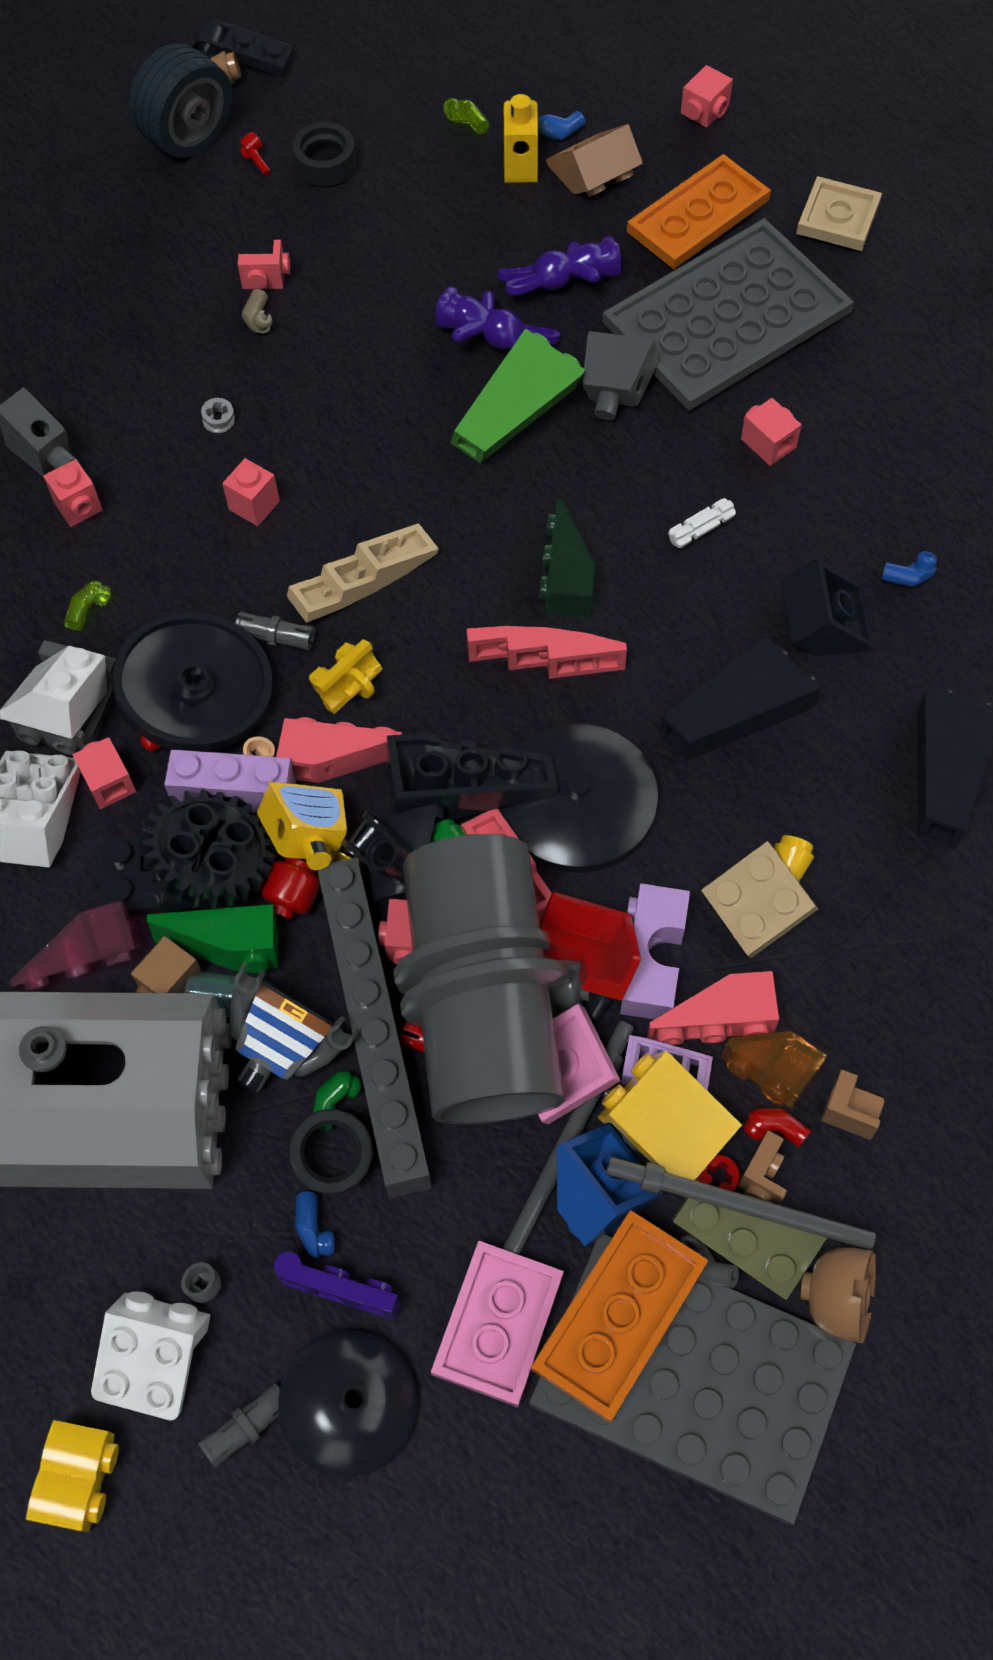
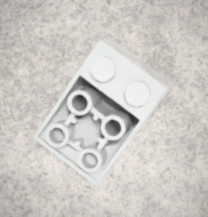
M6 751L0 760V862L41 867L51 866L63 843L81 773L74 758L63 755L32 754L25 751Z

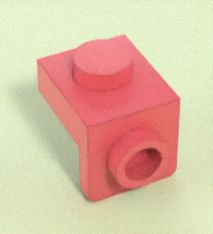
M274 240L273 254H238V269L242 289H283L284 274H290L289 253H283L281 240Z

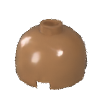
M836 1248L827 1251L817 1260L813 1273L804 1272L801 1284V1299L809 1301L812 1319L817 1327L827 1335L844 1341L864 1343L871 1320V1313H867L870 1296L874 1297L875 1254L871 1250L860 1248Z

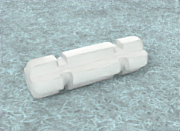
M723 498L714 503L712 509L707 507L686 519L683 526L680 523L671 528L668 535L673 546L682 548L692 542V537L696 540L720 526V521L725 523L736 515L733 503Z

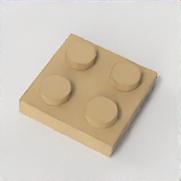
M817 176L798 223L796 234L862 251L879 207L882 193Z
M768 841L701 890L750 958L818 910V907Z

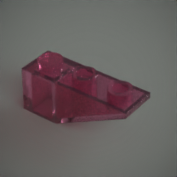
M120 900L79 913L10 980L11 987L23 984L26 992L50 984L48 976L64 971L65 977L68 979L90 972L89 963L105 959L107 966L131 959L129 951L137 949L139 946L125 901Z

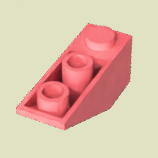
M301 717L297 720L284 718L276 757L291 758L296 780L320 783L388 761L387 735H402V732H396L388 727H376L374 729L356 727L348 722H338L336 724L321 723L307 717Z
M773 971L727 975L651 1021L647 1038L673 1046L682 1044L684 1040L701 1039L703 1043H718L732 1036H743L746 1040L767 1038L769 1034H774L779 1022Z

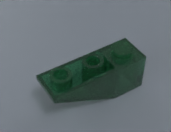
M557 499L556 513H548L547 536H553L552 545L545 544L543 567H549L548 576L541 575L539 598L546 599V614L591 617L595 563L563 499Z

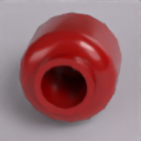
M286 858L285 861H276L272 865L270 875L263 885L261 894L266 901L273 904L274 912L279 916L291 920L294 913L306 915L311 911L321 887L319 876L315 874L317 870L310 869L306 862L297 858Z

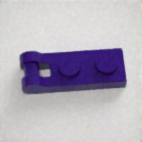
M284 1252L277 1256L274 1262V1270L286 1287L395 1321L400 1301L398 1295L392 1293V1286L374 1279H367L366 1285L349 1280L350 1273L333 1266L325 1265L323 1271L304 1266L297 1254L293 1252Z

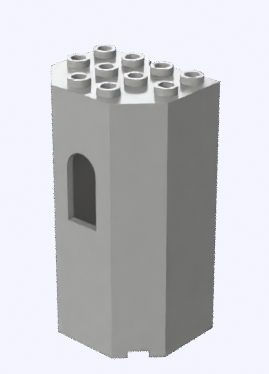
M0 992V1187L213 1189L214 1175H220L222 1169L221 1148H216L217 1132H224L226 1121L225 1106H219L218 1096L221 1090L228 1089L229 1067L228 1064H223L224 1050L230 1049L232 1045L230 1023L226 1022L225 1009H220L214 994ZM40 1026H49L62 1034L66 1044H108L120 1048L125 1055V1068L118 1079L107 1085H34L36 1072L27 1068L21 1061L19 1045L22 1038L30 1030ZM43 1041L39 1044H49V1042ZM39 1044L35 1047L34 1053L38 1054Z

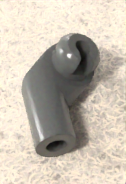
M685 1235L679 1240L709 1260L700 1277L712 1284L729 1288L736 1286L739 1278V1270L736 1265L717 1262L707 1245L693 1235Z

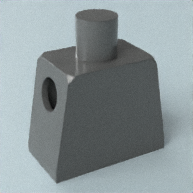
M588 332L583 386L589 399L597 402L594 414L598 418L613 420L615 419L618 405L634 407L639 404L660 359L654 339Z
M24 387L0 405V426L6 446L40 475L43 476L76 459L70 452L67 434L63 426Z

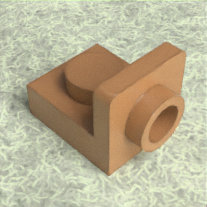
M769 1130L759 1145L738 1187L745 1190L744 1194L780 1205L787 1190L764 1176L773 1179L785 1156L777 1151L784 1139Z

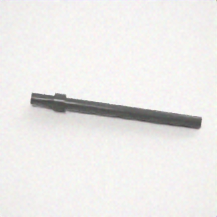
M619 1021L605 1048L616 1072H618L623 1062L621 1055L628 1043L629 1035H632L634 1027L624 1021ZM602 1093L573 1110L502 1249L518 1255L522 1251L557 1182L556 1148L562 1142L581 1135Z
M611 1156L607 1165V1175L638 1183L642 1190L656 1194L659 1193V1190H663L867 1250H872L875 1243V1232L665 1172V1167L649 1162L642 1166Z

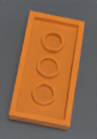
M722 154L627 222V232L671 268L675 269L768 202L771 190L726 155Z
M630 1210L532 1364L531 1370L611 1424L709 1260Z

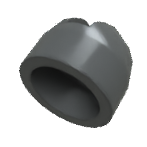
M204 1262L190 1266L185 1271L181 1280L183 1292L193 1301L200 1303L213 1301L222 1287L218 1272ZM200 1278L208 1284L204 1290L196 1286Z

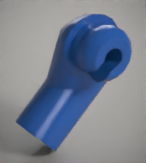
M579 111L573 112L566 118L546 114L538 118V133L547 138L562 141L585 125V118Z
M923 551L918 554L917 561L909 566L886 562L881 580L915 587L935 574L937 570L935 567L937 557L931 552Z
M301 1192L296 1196L295 1229L310 1256L314 1258H320V1255L330 1256L335 1252V1237L331 1231L319 1232L317 1225L318 1196L313 1192Z

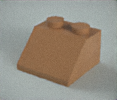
M629 124L599 132L546 159L547 165L573 194L586 192L588 197L605 190V182L613 178L615 183L633 176L632 169L643 164Z

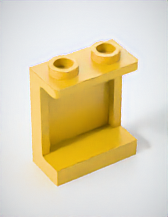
M667 1050L653 1056L646 1053L631 1068L630 1072L634 1076L623 1088L620 1084L617 1085L603 1099L602 1104L606 1108L600 1113L598 1118L603 1123L610 1122L652 1164L665 1167V1172L695 1180L742 1124Z

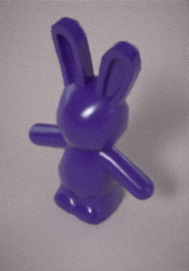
M612 236L604 237L602 242L597 244L590 242L580 245L578 242L573 241L568 245L566 254L562 251L551 250L538 257L534 265L497 270L498 279L506 283V292L510 296L516 297L539 288L548 291L559 290L566 286L571 278H582L591 283H596L603 280L604 276L620 275V249Z
M449 286L437 301L435 324L438 327L454 329L452 339L457 343L482 334L492 347L500 350H511L525 329L531 333L541 334L551 345H555L560 338V332L557 330L524 324L519 316L507 309L494 310L495 296L490 291L482 294L480 302L474 297L462 296L458 293L457 288Z

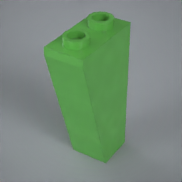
M525 329L454 430L450 443L477 462H483L572 392L579 384L585 369L580 366L578 360L572 355L562 354L553 348L544 336L538 333H531Z

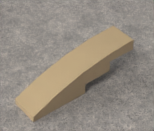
M418 523L357 544L354 555L325 564L320 576L289 586L287 597L307 623L375 593L435 556L439 548Z

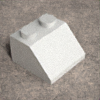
M67 646L33 669L0 709V719L72 739L107 693L105 655Z

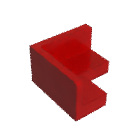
M552 893L539 922L540 929L548 932L550 938V948L544 953V957L554 960L580 961L579 977L582 990L622 1001L641 961L631 914L560 893Z

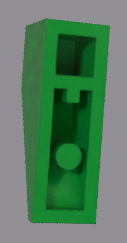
M273 904L147 914V923L155 943H159L165 936L189 955L236 972L239 971L244 962L247 963L245 972L260 973L261 969L266 971L267 969L279 968L278 923Z

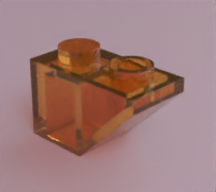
M784 1031L732 1037L725 1044L721 1058L726 1061L727 1068L733 1074L742 1079L748 1077L761 1086L762 1093L769 1100L779 1105L784 1103L792 1109L821 1070L827 1056L794 1032Z

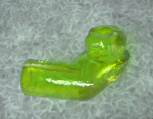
M450 98L444 103L443 111L450 121L470 124L478 134H484L489 129L490 122L472 101Z
M90 581L72 596L64 625L71 630H81L90 605L93 602L100 606L105 605L110 598L111 589L108 586L101 585V581Z

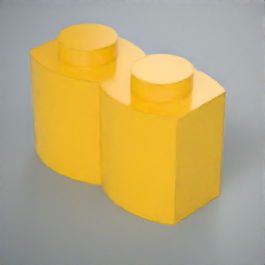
M53 1420L45 1442L40 1470L30 1496L26 1520L89 1533L92 1523L98 1524L104 1511L106 1494L100 1493L105 1473L111 1474L117 1462L119 1445L113 1443L115 1434L109 1431Z

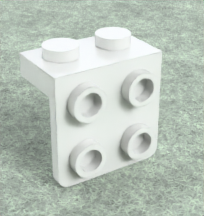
M125 1292L105 1312L91 1388L92 1397L103 1403L167 1420L176 1419L182 1411L193 1349L207 1333L211 1314L199 1312L196 1307L187 1303L168 1304L154 1300L152 1295L145 1292Z

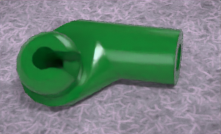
M349 1071L336 1072L317 1090L313 1113L319 1110L335 1109L336 1103L344 1096L349 1099L356 1097L361 1090L360 1078L356 1075H350ZM323 1125L318 1129L331 1130L333 1125Z

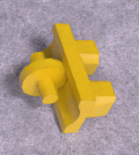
M363 639L356 646L346 642L337 650L335 656L337 663L330 670L325 667H318L309 675V680L314 690L320 695L326 709L331 713L335 714L357 693L366 699L375 693V689L370 681L383 669L373 655V647L370 642Z

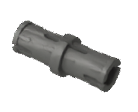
M240 611L238 614L239 618L235 622L253 638L268 641L267 644L277 647L278 644L310 651L312 648L311 644L314 643L315 627L283 621V618L279 616L268 618Z
M275 1383L243 1409L237 1407L231 1412L232 1417L198 1443L215 1469L249 1441L252 1444L260 1438L258 1434L279 1418L278 1395L280 1388Z

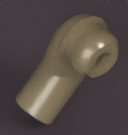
M260 289L252 290L241 314L251 331L257 334L268 332L272 324L271 315L266 316L263 310L268 296Z

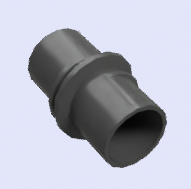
M470 834L445 838L421 846L408 854L402 863L413 952L400 959L393 973L394 982L400 993L405 994L400 1003L402 1016L409 1024L422 1028L432 1117L435 1121L447 1124H485L530 1117L559 1107L565 1102L549 992L569 981V974L566 963L551 958H544V953L550 948V938L548 932L540 929L527 843L516 837L499 834Z

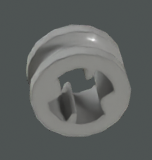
M213 398L206 401L202 406V421L208 431L213 433L226 432L234 424V410L228 400ZM222 412V419H214L215 413Z

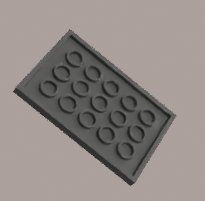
M764 218L604 311L602 322L617 335L654 339L660 359L653 374L690 411L851 313L854 302Z
M603 1235L596 1241L572 1301L612 1237ZM699 1277L611 1424L541 1376L529 1406L792 1526L795 1523L856 1343L829 1336L811 1323L728 1287L712 1284Z

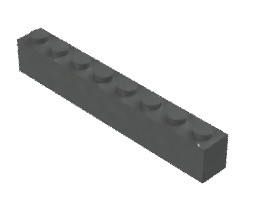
M358 858L333 862L326 868L318 870L352 1033L356 1029L359 1030V1034L354 1042L388 1197L391 1199L432 1189Z

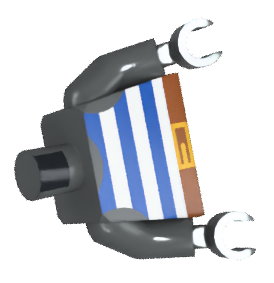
M242 963L234 980L236 987L230 1002V1034L237 1041L235 1050L249 1058V1061L238 1077V1080L245 1086L260 1092L272 1072L285 1080H288L292 1074L304 1077L328 1065L342 1049L348 1048L358 1036V1029L353 1034H346L341 1030L340 1025L345 1020L344 1017H339L333 1024L330 1020L268 983H262L266 975L264 969H261L258 977L248 976L245 972L247 963Z

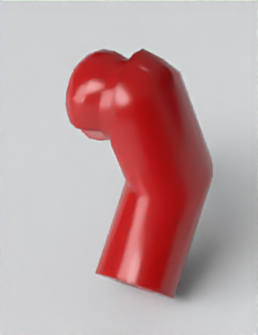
M756 1108L748 1114L749 1120L744 1123L743 1127L745 1133L754 1140H761L769 1130L780 1133L798 1148L812 1131L781 1108Z

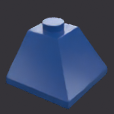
M610 1124L564 1141L556 1148L557 1210L567 1222L569 1230L578 1237L584 1247L619 1228L630 1210L637 1214L663 1194L661 1190H659L658 1194L642 1190L638 1183L606 1174L610 1156L641 1165Z

